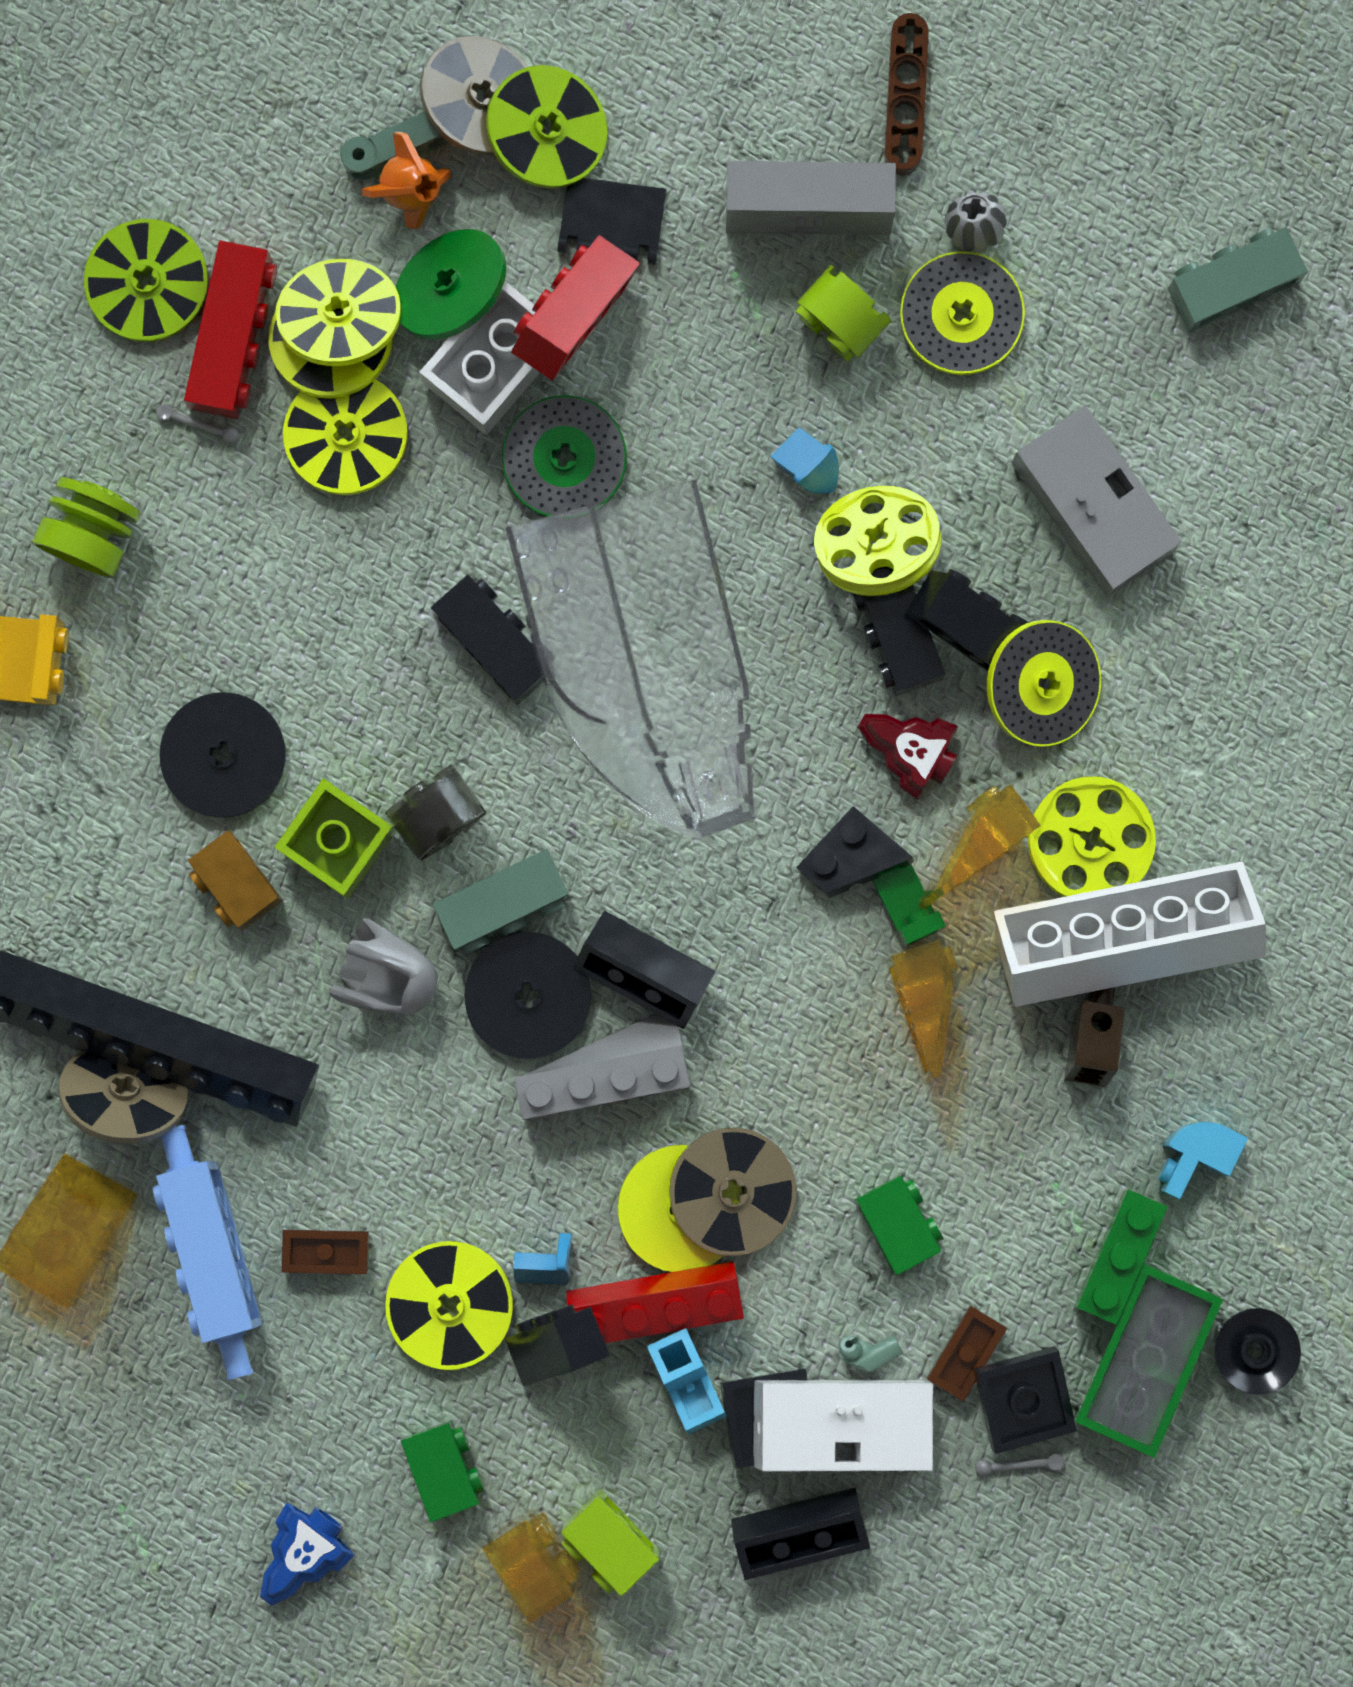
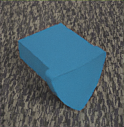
M800 427L770 456L776 466L790 475L798 485L810 492L833 493L837 488L839 463L835 449L829 444L824 446Z
M559 1233L557 1254L514 1252V1281L519 1283L567 1285L569 1282L572 1233Z

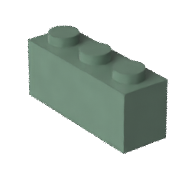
M1287 227L1275 233L1272 228L1265 229L1249 239L1251 243L1242 248L1236 249L1235 245L1227 246L1212 255L1213 261L1199 266L1197 262H1192L1175 272L1176 277L1173 278L1168 290L1189 333L1301 283L1308 270Z
M545 849L432 905L453 949L456 952L464 949L466 955H469L488 946L487 938L500 931L506 937L527 927L525 919L539 912L542 918H546L565 908L563 901L570 898L548 850Z

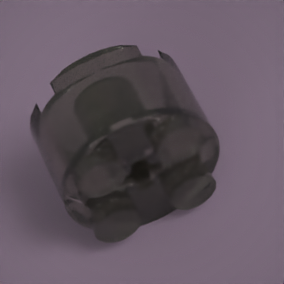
M453 764L448 765L434 775L432 778L434 782L427 785L422 780L412 786L403 794L405 799L397 802L385 812L393 827L418 860H425L454 842L453 838L462 831L466 833L487 814L481 802Z

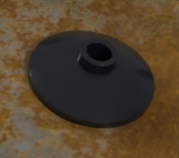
M1251 1308L1234 1314L1223 1324L1216 1338L1215 1359L1219 1371L1227 1382L1246 1393L1260 1395L1279 1390L1293 1378L1300 1363L1301 1346L1295 1329L1283 1316L1271 1310ZM1254 1342H1258L1262 1346V1354L1256 1359L1251 1358L1248 1354V1347Z

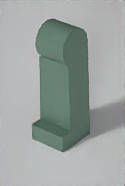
M422 112L368 138L359 136L350 138L341 148L340 156L350 176L358 180H366L381 174L387 162L396 157L393 133L395 132L408 134L419 157L450 142L436 131L425 112Z

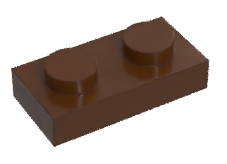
M283 1230L281 1273L368 1274L369 1231Z
M969 1305L926 1379L964 1402L976 1382L973 1369L987 1364L1007 1327Z

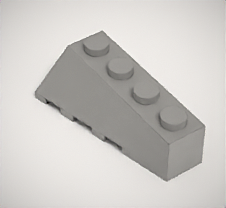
M657 1014L651 1015L530 1073L514 1078L522 1120L690 1088L679 1027Z

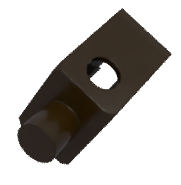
M1115 987L1089 992L1088 1001H1082L1075 1011L1064 1076L1065 1081L1106 1087L1117 1073L1124 1008L1113 1006ZM1092 1025L1098 1026L1102 1031L1096 1030Z

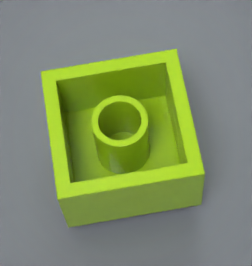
M323 778L274 848L349 900L397 831L392 825Z
M601 1488L564 1523L561 1534L564 1536V1541L561 1543L563 1547L578 1562L585 1558L594 1567L592 1577L608 1594L615 1589L622 1597L659 1560L660 1550Z

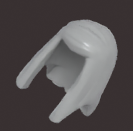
M363 918L357 928L356 936L350 942L346 951V965L341 967L339 977L350 989L334 984L330 992V996L337 1001L353 1007L406 1016L418 1012L431 1002L436 994L438 978L434 965L417 948L392 934L376 922Z

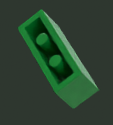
M1129 1189L1123 1191L1074 1307L1117 1325L1168 1208L1167 1206Z

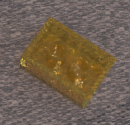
M533 1507L491 1533L482 1547V1550L529 1624L575 1594L578 1583V1571L580 1570L578 1563L566 1549L560 1551L553 1540L556 1538L555 1534H557V1531L544 1511L537 1515Z

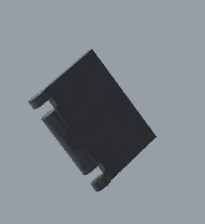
M583 178L567 186L557 252L566 253L568 238L578 239L577 252L582 244L589 248L600 235L636 261H638L639 248H649L647 264L656 265L666 189Z

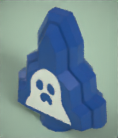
M287 1502L275 1521L279 1531L271 1543L274 1560L264 1573L260 1597L273 1606L293 1596L304 1582H319L329 1570L339 1572L355 1555L337 1537L343 1529L341 1524L318 1507H315L308 1515Z

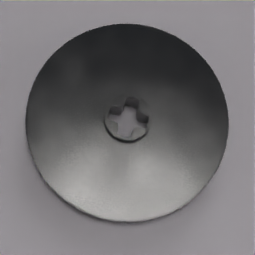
M228 692L211 693L190 701L172 717L161 739L160 766L168 788L185 806L205 816L215 818L236 817L256 809L273 794L284 772L286 746L279 725L262 705L240 694ZM223 744H228V751L234 754L232 761L225 760L223 766H217L218 760L212 756L213 750H221Z
M534 932L511 934L490 944L474 961L465 984L466 1012L476 1033L496 1051L515 1058H541L567 1046L584 1026L591 1005L589 978L573 969L578 956L567 945L554 937ZM527 983L531 984L532 990L540 992V998L533 999V1006L529 1008L525 1007L523 1001L516 1000V993L522 992L523 985Z

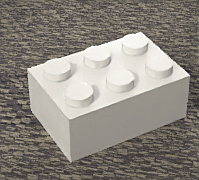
M504 281L502 290L489 311L468 329L449 337L419 372L424 385L485 435L492 430L540 373L511 353L519 338L513 333L514 329L526 312L534 315L535 312L532 311L534 304L506 281Z

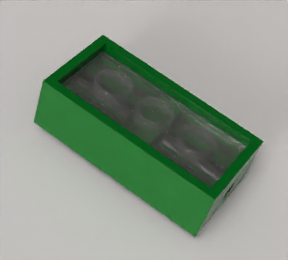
M1143 1264L1075 1422L1155 1458L1223 1299Z

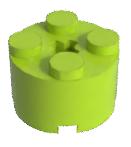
M832 265L821 274L796 302L799 307L795 312L800 316V321L816 335L822 330L827 333L828 337L826 340L831 344L830 347L846 362H849L852 357L858 359L892 322L884 311L879 314L872 307L876 302L841 271L837 274L835 267Z

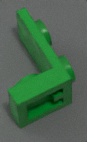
M912 864L905 868H902L900 865L878 874V879L873 880L904 948L946 927L940 912L934 911Z

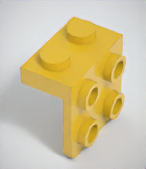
M40 614L39 620L0 616V700L56 706L57 694L61 695L64 684V671L60 669L62 653H66L69 641L68 628H65V623L59 617Z

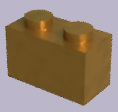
M229 830L187 860L194 869L188 875L203 894L210 890L219 903L213 909L228 928L235 924L238 929L243 931L283 901L236 836Z

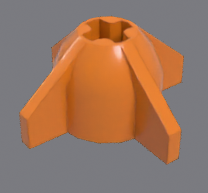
M395 132L393 133L396 157L390 159L383 167L380 175V184L362 188V195L369 198L383 197L389 205L404 210L406 227L418 229L422 226L429 206L438 198L440 186L452 177L451 169L447 168L435 169L429 161L419 157L407 133Z

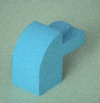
M1212 1122L1191 1123L1178 1128L1162 1145L1176 1152L1177 1155L1175 1160L1168 1157L1160 1171L1158 1180L1163 1182L1159 1192L1173 1199H1180L1197 1164L1221 1176H1230L1248 1138L1221 1124Z
M686 1328L647 1346L687 1434L727 1417L708 1372Z

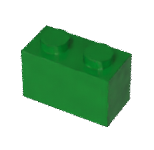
M898 1175L854 1199L894 1275H898L942 1252L937 1243L944 1238L934 1219L930 1217L925 1220L917 1205L924 1201L912 1179L905 1182L902 1175Z
M452 1420L404 1437L401 1440L430 1522L480 1503L479 1493L484 1492L485 1488L477 1467L470 1469L464 1453L470 1451V1447L462 1426L455 1428Z

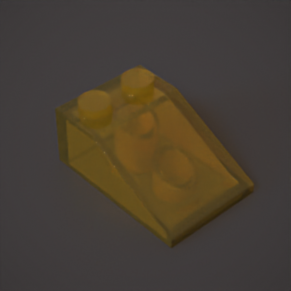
M1011 784L1000 792L996 786L991 787L966 807L970 815L960 823L918 903L921 909H927L1022 842L1041 826Z
M940 939L892 955L886 961L927 1080L939 1077L942 1073L954 983L952 973L958 970L950 946L943 948Z
M64 1153L0 1252V1271L66 1308L76 1306L139 1194Z

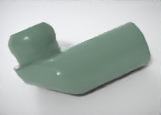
M848 1335L841 1339L838 1347L839 1356L846 1364L864 1371H873L903 1354L893 1335L876 1345L864 1342L856 1336Z

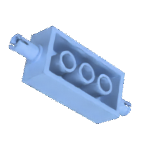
M180 1125L161 1136L169 1169L166 1170V1173L156 1176L158 1185L153 1186V1194L159 1211L166 1210L170 1227L164 1228L170 1252L177 1251L181 1268L176 1269L179 1288L182 1294L189 1293L193 1310L187 1312L191 1331L194 1336H201L202 1343L212 1340L213 1344L218 1343L228 1381L254 1373L250 1365L243 1335H247L246 1330L261 1326L263 1322L218 1161H205L201 1163L194 1161L185 1131L186 1127L185 1125Z

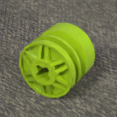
M59 477L55 486L56 489L70 497L71 500L56 496L50 497V505L63 513L64 516L62 520L48 517L41 518L31 543L40 550L76 567L103 577L114 578L124 552L109 542L110 536L131 538L133 531L117 520L121 519L137 523L141 512L124 501L117 493L89 481H77L66 477Z

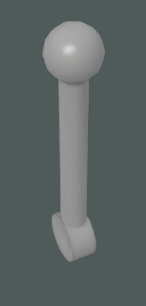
M167 404L160 405L156 410L157 417L163 422L174 420L221 436L229 444H233L239 439V433L235 428L223 429L176 413Z
M1052 1453L1048 1458L995 1463L981 1459L976 1463L975 1470L980 1476H987L991 1471L1049 1467L1054 1471H1058L1063 1468L1065 1461L1058 1453Z

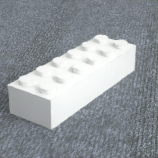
M1243 861L994 911L996 945L1014 1007L1265 957L1266 924Z

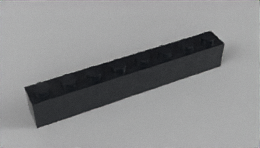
M0 951V1022H7L26 1029L35 1036H45L65 1043L74 1050L87 1051L104 1057L113 1064L126 1065L143 1071L152 1078L158 1080L165 1079L185 1086L194 1093L206 1094L226 1101L235 1108H245L265 1115L274 1122L298 1126L314 1091L319 1064L8 952Z

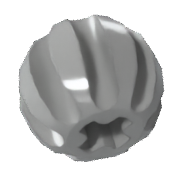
M976 190L966 191L964 197L954 198L948 206V214L945 216L944 221L948 237L953 239L952 241L956 247L963 251L975 249V252L979 253L986 251L987 246L997 245L1002 239L1007 218L1005 209L999 204L996 196L988 192L977 194Z

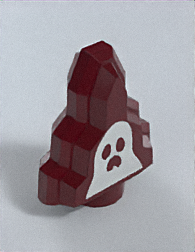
M865 714L857 727L869 746L885 755L887 769L900 778V788L917 800L931 779L942 784L958 755L948 749L958 726L940 718L931 723L917 717L901 722L890 715Z

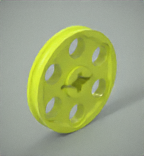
M895 486L867 487L840 498L823 514L816 527L814 536L818 563L827 579L847 592L866 596L895 593L918 582L934 566L940 554L942 543L938 517L932 506L915 492ZM871 503H879L884 506L880 512L875 514H867L862 511L864 507ZM916 512L922 515V518L915 523L907 524L900 521L907 513ZM839 525H846L851 528L843 536L838 537L829 534L832 528ZM915 544H922L927 547V550L921 555L910 556L905 553L908 547ZM842 557H850L855 560L848 568L840 569L833 566ZM880 567H889L894 570L886 578L878 579L871 575L874 570Z
M1080 777L1056 787L1038 805L1028 830V850L1035 871L1051 890L1062 897L1117 887L1110 885L1104 877L1105 868L1111 863H1119L1126 868L1127 880L1123 885L1140 882L1147 873L1155 852V827L1149 810L1143 801L1125 785L1104 777ZM1104 791H1113L1118 794L1121 800L1118 812L1107 814L1101 811L1097 802L1098 796ZM1070 794L1078 800L1079 810L1075 816L1064 817L1057 812L1056 800L1059 796ZM1137 825L1144 831L1145 842L1140 848H1129L1124 844L1122 832L1126 826ZM1069 829L1079 834H1089L1095 829L1099 832L1097 839L1103 842V845L1114 849V851L1104 846H1095L1091 851H1088L1084 848L1086 841L1080 838V835L1069 831ZM1054 832L1060 837L1062 844L1057 854L1046 855L1039 849L1038 838L1042 833ZM1076 866L1083 870L1086 880L1082 888L1072 890L1064 885L1062 874L1067 867Z

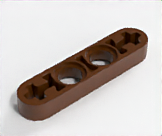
M905 13L899 16L893 23L890 37L884 159L885 163H896V174L908 175L914 172L920 164L923 150L929 30L925 19L914 13ZM906 26H914V33L921 35L915 36L912 53H904L906 38L905 35L898 33H903ZM904 64L913 65L919 72V78L912 84L900 82L896 77L898 67ZM902 104L911 105L917 112V118L910 124L899 123L893 113L896 107ZM901 135H909L907 151L910 154H914V156L908 157L907 163H899V157L892 155V153H896L899 150Z

